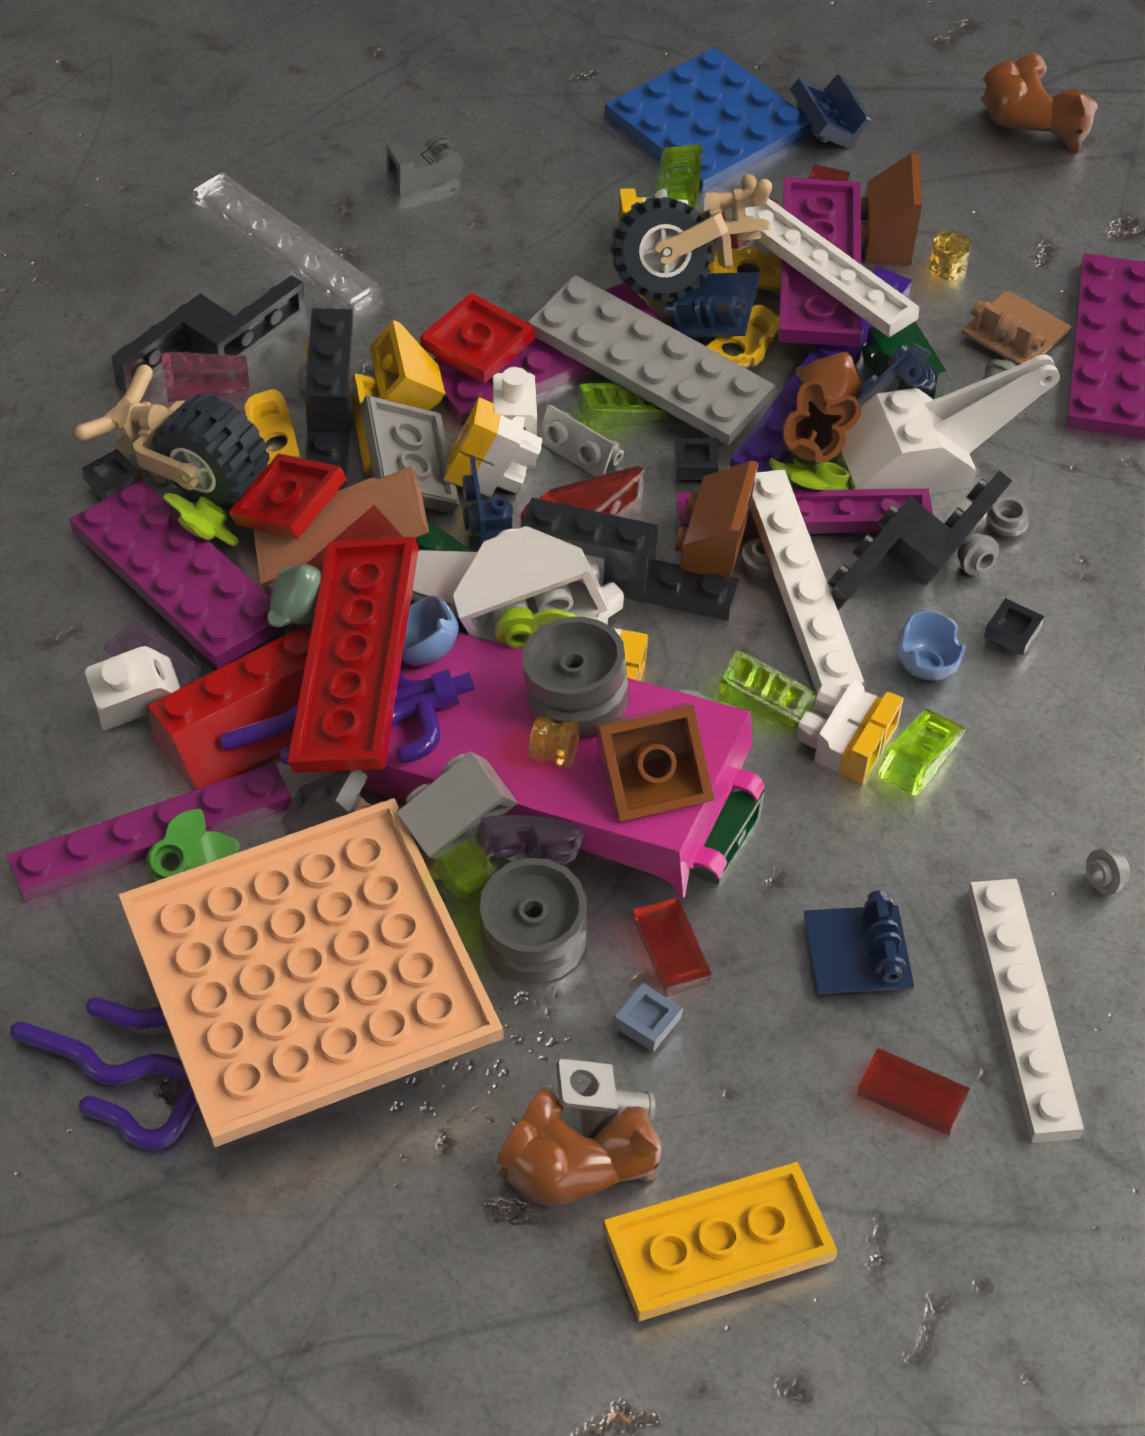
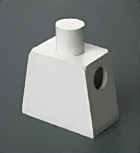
M511 367L503 373L493 375V412L510 420H513L516 416L525 417L523 430L537 436L535 375L527 373L519 367ZM513 457L512 462L527 467L526 470H536V461L531 465Z
M147 646L135 648L84 669L87 687L103 731L149 714L148 704L180 689L170 658Z

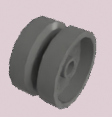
M581 616L560 618L541 626L528 638L522 651V666L529 712L539 726L552 734L571 738L595 735L594 723L621 718L624 715L629 703L624 642L615 629L600 620Z
M525 858L507 863L491 875L481 892L479 912L482 925V943L487 958L502 975L520 983L535 984L559 979L576 967L586 950L587 897L581 881L567 867L552 860L540 858Z

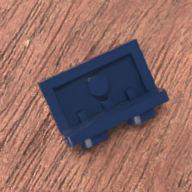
M839 74L831 80L825 89L800 78L790 88L798 102L796 105L797 109L806 115L812 125L810 128L811 132L825 143L830 140L850 148L871 122L870 116L846 79Z

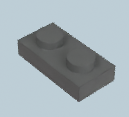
M361 770L338 771L301 786L284 814L281 823L291 832L295 833L338 816L352 813L361 801L359 793L368 776Z

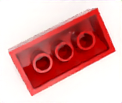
M305 625L147 705L153 740L192 791L261 768L278 759L281 750L291 745L293 730L233 750L222 749L219 745V738L225 732L279 716L299 702L300 681L304 674L311 636L310 630Z

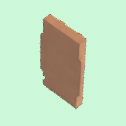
M407 467L380 479L372 477L337 491L298 540L253 529L260 585L270 595L269 585L275 581L279 571L285 566L307 564L316 567L322 572L328 542L413 536L417 538L428 533L429 529L419 479L413 467Z

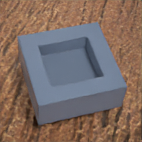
M642 982L614 1015L613 1026L654 1052L681 1020L683 1008Z

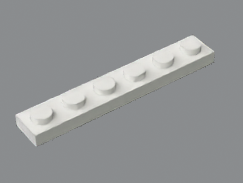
M768 198L767 203L763 206L745 208L746 215L770 221L771 229L760 231L761 238L756 239L758 242L886 336L891 337L918 320L920 308L918 305ZM732 208L724 209V217L727 219H732Z
M785 469L758 472L756 474L750 510L816 692L818 694L825 681L847 689L854 678L863 685L862 674Z
M1017 878L971 882L968 895L1031 1143L1081 1139L1084 1127Z

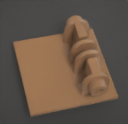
M1006 290L992 303L989 301L984 303L981 301L976 302L971 311V315L975 316V318L962 329L961 333L1011 362L1020 365L1035 356L1044 355L1072 329V326L1013 292Z

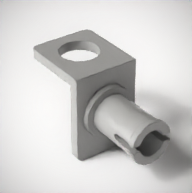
M563 1058L557 1062L556 1073L560 1104L566 1108L581 1109L584 1137L593 1139L610 1119L626 1106L645 1108L650 1121L653 1120L656 1107L653 1093L616 1090L612 1064ZM573 1074H583L592 1080L582 1095L577 1093L571 1085L570 1078Z

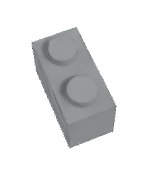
M469 752L467 755L463 753L452 758L443 767L442 771L444 774L433 783L423 784L413 790L406 798L407 804L397 811L399 817L429 858L442 862L448 861L518 803L487 759L472 752Z

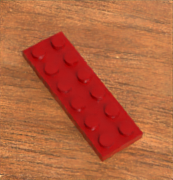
M415 536L327 543L288 756V764L292 773L385 769L419 552Z

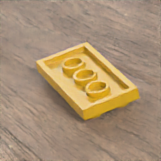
M798 1161L603 1221L605 1237L638 1322L835 1261L837 1255L836 1246Z

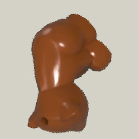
M1035 52L1023 56L1016 62H1002L986 73L983 81L987 88L981 100L987 107L989 116L996 125L1009 130L1020 128L1033 131H1050L1062 140L1070 151L1074 153L1079 151L1081 142L1090 132L1094 121L1095 112L1098 107L1095 99L1077 89L1064 90L1051 97L1044 89L1040 80L1047 71L1046 64L1042 56Z
M840 352L808 363L805 367H797L795 369L797 376L803 384L800 386L797 394L796 411L790 412L784 420L782 440L787 450L800 460L819 463L827 462L836 457L845 446L846 437L844 432L851 429L862 415L860 403L857 401L861 396L858 390L862 385L852 357L847 352Z
M542 1088L531 1101L523 1118L518 1121L505 1140L496 1162L502 1166L497 1176L510 1183L524 1197L540 1205L560 1206L599 1193L620 1181L636 1179L642 1182L654 1181L657 1176L656 1169L661 1159L662 1145L650 1121L647 1110L640 1106L624 1107L593 1139L583 1137L560 1118L563 1111L560 1099L548 1089Z

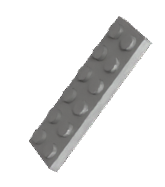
M576 274L528 321V324L535 327V337L707 435L717 438L718 441L727 446L733 442L774 396L775 384Z

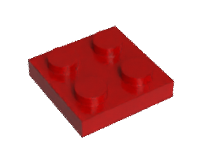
M470 292L420 335V345L425 351L485 384L535 339V327Z
M278 453L228 513L236 525L298 540L347 478L340 466Z

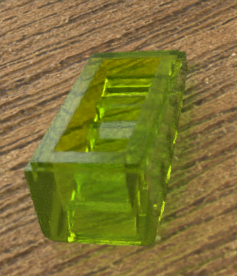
M701 144L663 148L655 193L661 189H666L667 197L675 200H688V205L697 209L703 152Z
M588 383L579 385L578 407L586 426L595 432L668 418L667 411L654 404L645 405L644 398L617 383ZM629 402H635L636 405H630Z
M736 650L722 676L718 701L798 729L799 722L804 714L812 711L818 693L760 660ZM756 686L763 688L762 692L755 690ZM774 692L781 695L778 702L771 699ZM791 698L799 701L794 711L787 707Z
M925 709L885 750L879 771L880 778L914 796L918 795L963 737L966 728L942 715ZM924 730H927V731H929V732H931V733H933V734H935V735H937V736H939V737H941V738H943V739L941 740V739H939V738H937V737H935V736H933V735H931V734L925 732Z
M470 837L433 863L446 888L467 906L481 898V892L489 878L500 869L474 837Z

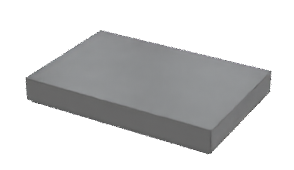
M366 395L360 407L373 478L380 479L412 466L419 479L424 507L453 514L460 503L456 484L444 480L449 451L441 414Z

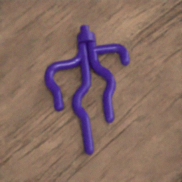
M400 668L391 729L399 721L417 715L422 733L418 740L404 744L396 750V757L400 762L410 763L422 759L436 749L440 741V727L434 709L442 708L444 710L459 705L458 695L475 690L470 672L451 677L449 669L431 674V678L415 681L405 678ZM298 703L279 716L225 732L219 738V745L224 750H233L293 730ZM290 746L282 749L279 755L280 761L285 765H289Z
M93 997L86 1004V1011L91 1016L126 1028L137 1030L157 1027L168 1028L160 1007L139 1010L100 997ZM20 1021L14 1023L10 1029V1035L14 1040L75 1061L88 1077L101 1084L117 1086L133 1082L150 1074L164 1075L189 1084L181 1060L169 1055L153 1053L139 1056L124 1064L110 1065L103 1062L90 1046L79 1040ZM188 1086L177 1100L167 1122L160 1128L151 1130L142 1127L128 1110L114 1103L93 1096L83 1097L79 1102V1110L82 1114L114 1126L126 1142L139 1149L146 1150L166 1148L177 1141L186 1130L198 1106L191 1086Z

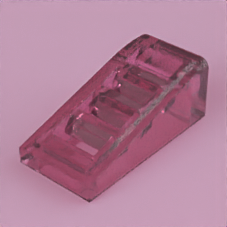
M182 352L161 353L168 403L187 400L190 396L195 397L197 394L202 393L206 396L210 394L221 396L250 392L246 356ZM235 371L236 378H228L227 372ZM218 373L219 377H211V374Z

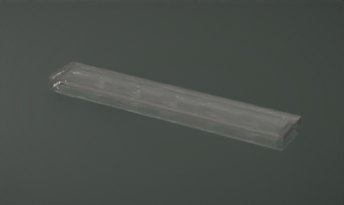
M224 172L194 189V197L197 202L343 309H353L354 313L380 296V285Z

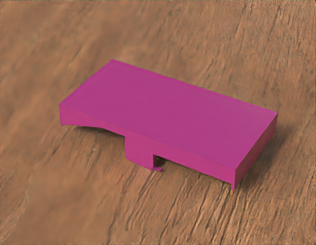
M458 632L453 648L441 660L423 666H412L401 661L402 674L408 680L418 681L431 678V674L449 669L451 677L470 672L475 690L458 695L459 705L444 710L442 708L434 709L440 727V741L436 749L422 759L410 763H402L396 757V750L400 746L416 741L422 736L417 715L399 721L394 725L390 732L385 769L361 770L368 776L362 787L363 789L407 804L406 798L413 790L423 784L433 783L444 774L442 769L447 762L457 755L463 753L467 755L469 752H472L487 759L518 802L490 825L489 829L515 841L556 855L563 847H575L654 874L669 882L676 890L678 897L684 899L690 869L702 867L711 871L716 879H720L727 864L726 859L720 852L704 847V844L731 791H746L753 797L754 801H758L765 787L763 780L758 775L741 769L752 747L751 711L627 678L629 703L622 717L682 703L694 705L715 800L620 822L603 771L596 734L574 738L552 734L539 726L529 712L522 666L523 649L511 648L506 644Z

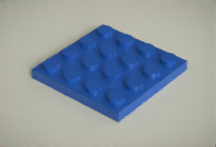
M716 47L605 103L604 116L702 193L812 133L810 129L812 125L804 113L800 112L796 107Z

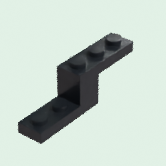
M291 275L280 284L273 286L251 305L244 307L235 316L201 293L111 356L116 386L126 393L140 365L151 367L154 375L186 351L219 374L223 373L305 312L303 282Z
M312 308L305 387L307 421L305 459L340 466L346 478H348L351 430L350 367L353 309ZM347 480L342 484L338 491L347 488Z
M1000 470L989 483L981 478L966 496L972 502L965 512L957 507L945 523L911 496L901 508L892 504L877 523L883 530L876 538L868 533L852 553L858 558L853 566L849 568L843 563L827 582L833 588L831 594L837 610L839 611L886 553L927 585L1006 490L1012 480Z
M531 498L520 528L528 526L582 548L585 555L603 558V586L614 582L622 590L626 599L729 621L738 592L740 578L731 577L729 582L719 574L704 576L684 571L678 564L655 560L658 536L657 524Z

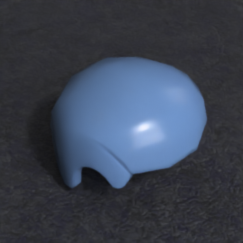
M430 596L410 605L402 661L405 664L412 666L432 664L441 660L453 648L459 626L456 617L444 599Z
M922 610L910 615L899 634L897 642L898 656L906 670L922 680L939 681L956 673L965 651V645H960L957 639L958 625L952 619L939 612Z

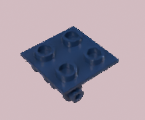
M760 272L710 273L707 278L702 277L698 282L701 286L695 291L689 290L686 292V297L681 299L674 297L673 301L666 303L667 317H673L671 327L688 337L746 336Z
M915 343L909 348L907 345L900 347L889 358L888 363L890 367L880 377L874 375L860 387L858 393L861 396L857 399L860 406L877 393L894 391L903 381L922 391L933 390L939 382V375L926 361L932 353Z
M470 457V475H463L465 501H470V504L463 505V521L465 530H469L470 534L473 533V536L468 537V548L478 552L484 541L495 538L504 530L513 529V507L504 497H495L492 500L482 501L475 457Z
M877 890L871 892L864 907L804 911L818 995L914 989L899 907L893 904V900L887 896L885 891Z

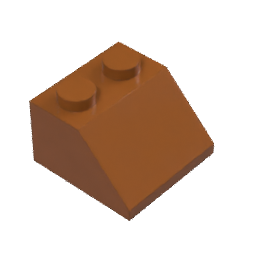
M919 153L907 155L870 179L867 183L866 195L861 197V220H863L861 222V246H864L865 262L910 265L912 263L922 208Z
M748 461L703 477L699 493L691 491L685 517L691 518L689 527L680 526L675 545V551L682 552L680 567L684 571L704 576L719 574L726 581L730 582L750 514L758 462Z
M682 703L593 724L603 771L620 822L715 800L694 705Z

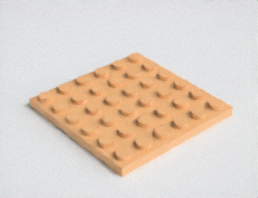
M394 798L118 894L123 912L214 1148L504 1039L503 1027L410 830L397 814V811L400 809Z

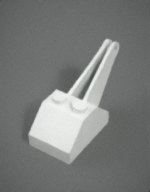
M1038 355L1018 366L934 400L918 388L877 393L860 406L862 415L851 429L844 432L846 437L845 446L834 459L837 465L850 473L848 479L850 484L849 490L929 488V493L933 494L972 488L976 468L969 453L1039 396L1055 386L1059 381L1060 374L1050 356Z
M528 526L500 532L495 538L484 541L478 552L419 550L411 600L417 602L430 596L444 599L454 616L461 620L469 635L498 642L495 636L498 616L503 611L512 607H524L531 610L533 614L547 609H557L586 618L608 611L601 586L582 548Z

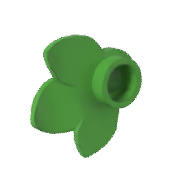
M201 809L189 810L180 813L170 821L165 839L155 843L149 850L146 857V867L151 878L154 881H158L238 853L241 844L239 840L225 833L205 831L206 823L203 811ZM173 856L178 858L180 863L176 869L168 871L162 867V863L167 857Z

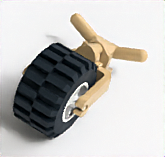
M748 174L741 180L743 190L732 189V192L717 193V191L704 193V212L699 213L684 202L669 197L646 198L645 202L635 203L630 206L632 209L627 214L623 213L621 215L618 227H614L612 232L614 239L613 244H610V253L613 254L614 261L612 263L614 269L619 273L621 280L627 286L645 298L670 301V298L677 297V299L686 297V292L689 290L695 291L701 285L698 282L702 277L707 278L710 270L707 268L709 262H714L715 253L712 252V245H715L714 239H716L718 264L728 268L733 267L731 238L729 234H737V240H751L761 238L760 231L771 229L770 221L748 216L745 211L746 207L763 206L767 203L772 190L771 182L768 179H760L757 182L753 175ZM732 208V219L723 220L721 209Z
M140 365L137 368L124 397L112 410H109L101 418L75 427L73 435L80 442L119 430L122 436L113 444L114 448L118 449L121 453L135 454L139 467L150 471L156 483L164 484L169 480L182 494L193 499L196 503L200 497H205L224 510L230 509L239 501L270 461L269 453L265 450L267 445L264 439L260 437L256 426L247 419V416L242 411H238L226 400L224 402L221 401L217 396L211 394L206 396L204 393L197 394L195 397L190 396L187 400L176 401L170 408H166L163 405L150 404L147 401H143L140 404L153 376V371L148 365Z

